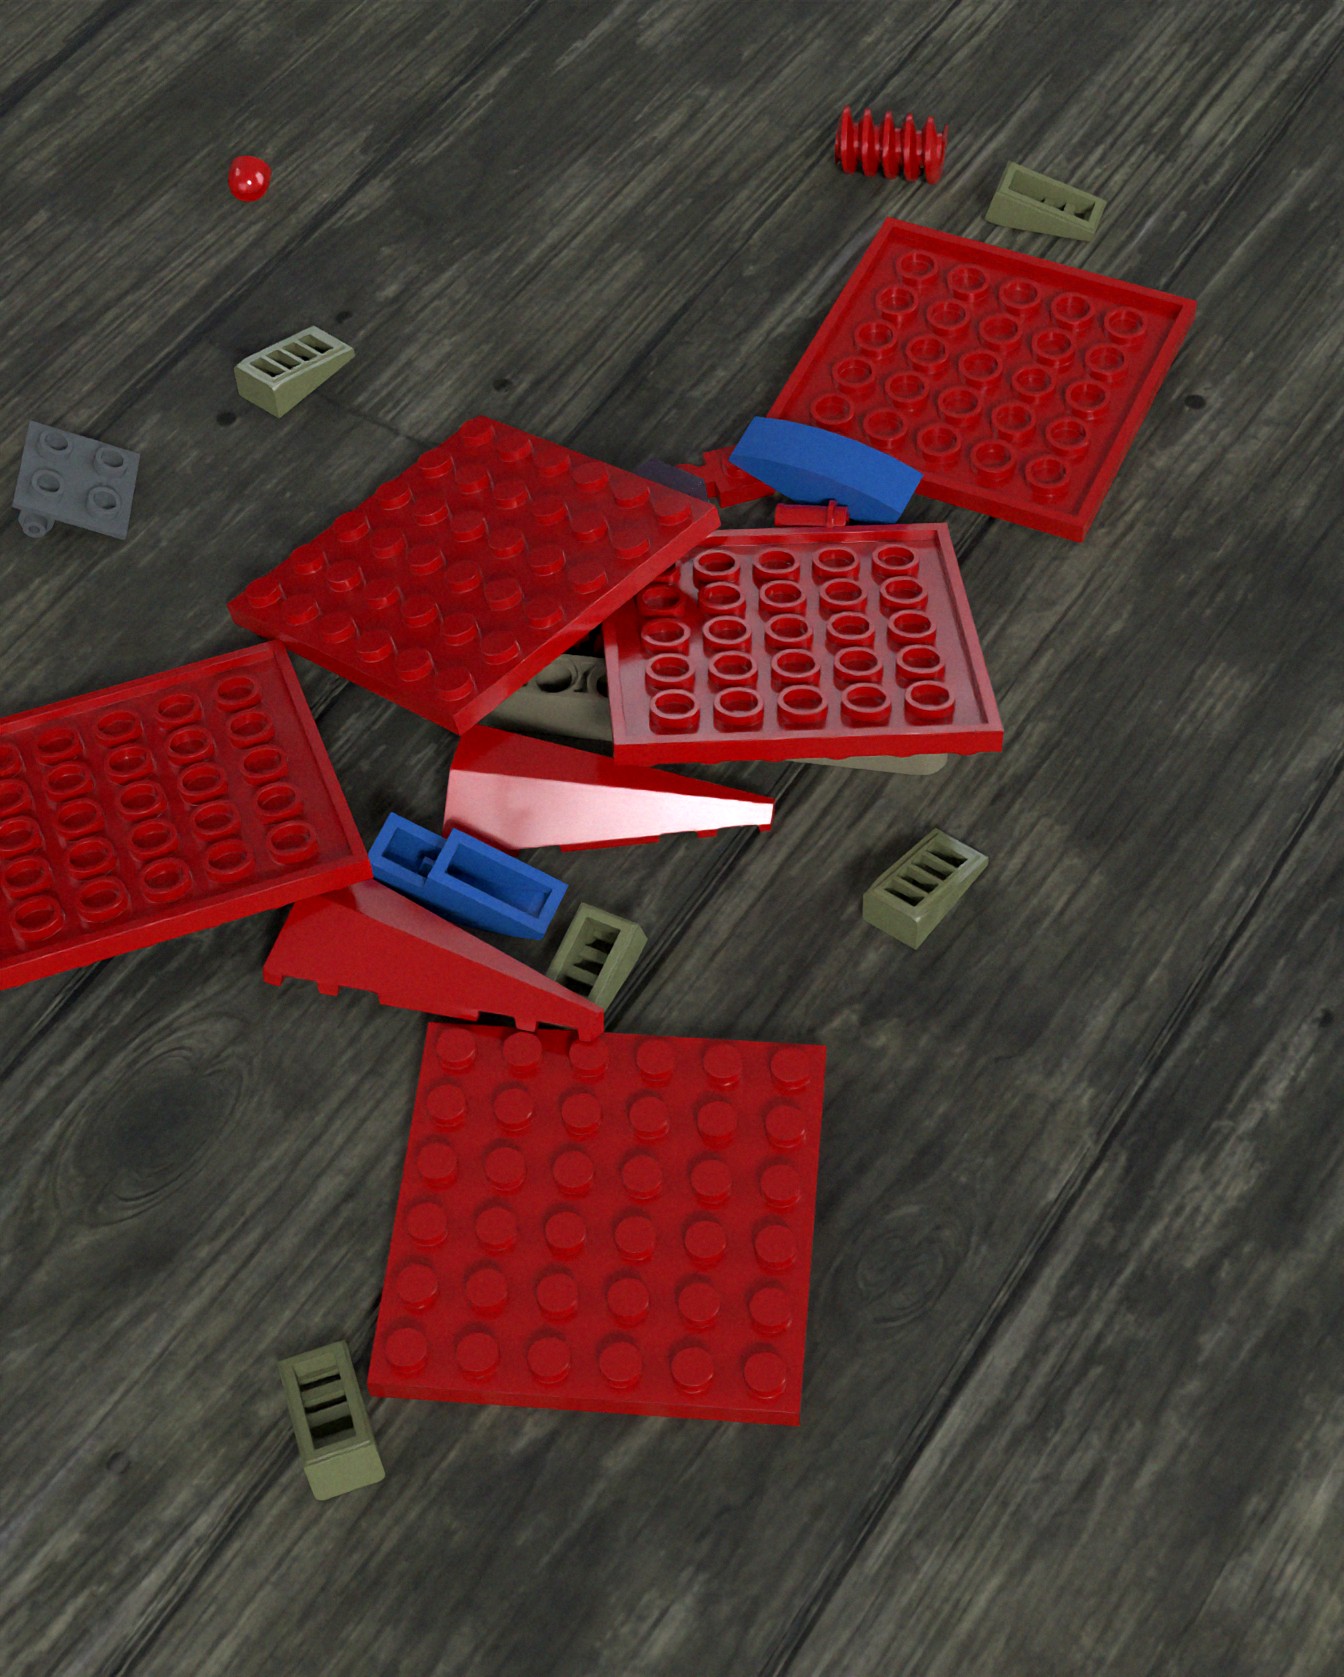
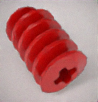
M845 105L839 118L836 133L835 165L837 166L841 159L844 173L853 175L862 161L865 176L873 178L881 164H883L885 177L889 180H895L903 166L906 180L912 183L918 180L924 168L928 184L936 185L941 178L945 162L948 123L942 132H937L934 116L928 115L922 129L917 130L913 113H907L901 127H895L892 111L886 110L880 124L876 125L873 121L871 108H865L859 122H853L851 108Z

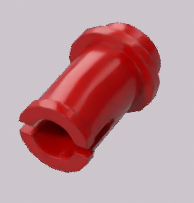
M830 500L828 506L788 505L785 503H778L776 506L775 527L832 528V526L850 525L849 507L838 506L837 500Z

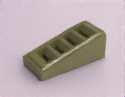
M1008 161L984 220L999 226L1091 242L1107 201ZM1073 214H1084V217L1081 219L1073 216Z
M313 325L245 358L234 367L239 395L280 419L354 358V348ZM315 346H317L318 348L324 350L325 352H324V353H320V352L316 351V350L313 349V348H314ZM303 356H306L310 360L304 361L301 358Z
M935 828L879 876L863 894V920L917 950L988 866L989 857ZM937 852H940L962 865L956 868L935 855ZM927 865L947 876V878L943 881L923 869ZM913 880H916L933 891L927 893L911 883ZM901 894H904L918 902V904L913 906L899 897Z
M581 902L545 976L564 987L570 979L591 987L592 990L588 997L581 994L578 995L603 1008L605 1013L636 964L648 939L639 924ZM598 939L613 945L610 953L607 954L592 948L591 946L594 941ZM585 959L603 966L599 976L578 968L581 961ZM539 1021V1026L546 1029L577 1031L567 1026Z
M346 1339L278 1361L277 1365L303 1468L314 1497L317 1500H326L381 1481L385 1477V1472ZM338 1374L341 1376L340 1380L301 1392L300 1387ZM347 1400V1402H344V1403H341V1404H338V1405H335V1406H332V1407H329V1408H326V1409H323V1410H320V1411H317V1412H314V1413H311V1414H307V1413H309V1412H312V1411H315V1410H318V1409H321V1408H324V1407H327V1406H330V1405H333V1404H336V1403H339V1402H342V1401ZM352 1426L355 1427V1428H353V1429H350V1430H347V1431H344V1432H341V1433H338V1434H335V1435H332V1436H329V1437H326V1438H323V1439H320V1440H317V1441L314 1440L315 1438H319V1437H322V1436H325V1435H329V1434H332V1433H335V1432H338V1431H341V1430L350 1428V1427H352Z

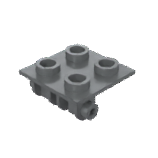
M30 420L11 506L20 509L18 520L23 527V532L33 538L42 537L52 529L55 520L125 540L140 454Z

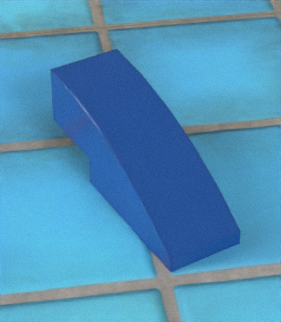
M754 416L728 459L735 466L800 505L828 506L830 500H837L838 506L849 507L850 518L861 525L895 524L924 475L892 456L856 440L812 426Z
M393 812L389 814L368 852L374 877L372 879L446 921L506 936L542 940L569 886L453 828L448 839H445Z

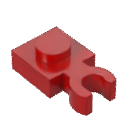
M737 444L702 453L703 466L679 464L667 470L669 488L703 501L716 497L720 508L775 494V489L728 461Z

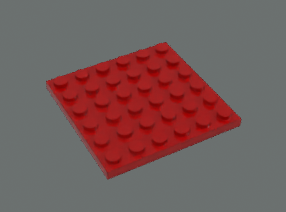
M887 217L765 418L786 420L820 428L856 440L892 456L924 474L914 491L915 494L1082 543L1195 319L1197 301Z
M479 415L462 424L459 431L435 449L423 453L415 464L395 479L379 486L372 496L352 511L339 516L332 526L308 544L296 548L288 559L264 577L252 581L245 591L227 603L226 606L235 624L269 641L280 639L287 650L461 736L721 526V521L716 505L486 416Z
M947 523L832 526V528L794 527L715 530L601 622L614 765L650 767L657 764L696 762L712 765L724 761L763 760L767 762H781L786 759L807 758L843 760L849 757L862 756L904 758L917 754L955 753L958 755H973L978 752L1002 751L1004 730Z
M280 639L0 718V991L22 986L28 982L77 967H85L94 962L140 948L151 947L160 942L203 929L214 928L223 923L269 909H277L289 903L332 890L343 889L349 885L374 878L368 854L284 643Z
M429 1022L367 1378L370 1396L800 1426L827 1045L603 1032L594 1040L588 1042L579 1040L578 1031L537 1028L535 1032L517 1029L516 1027Z

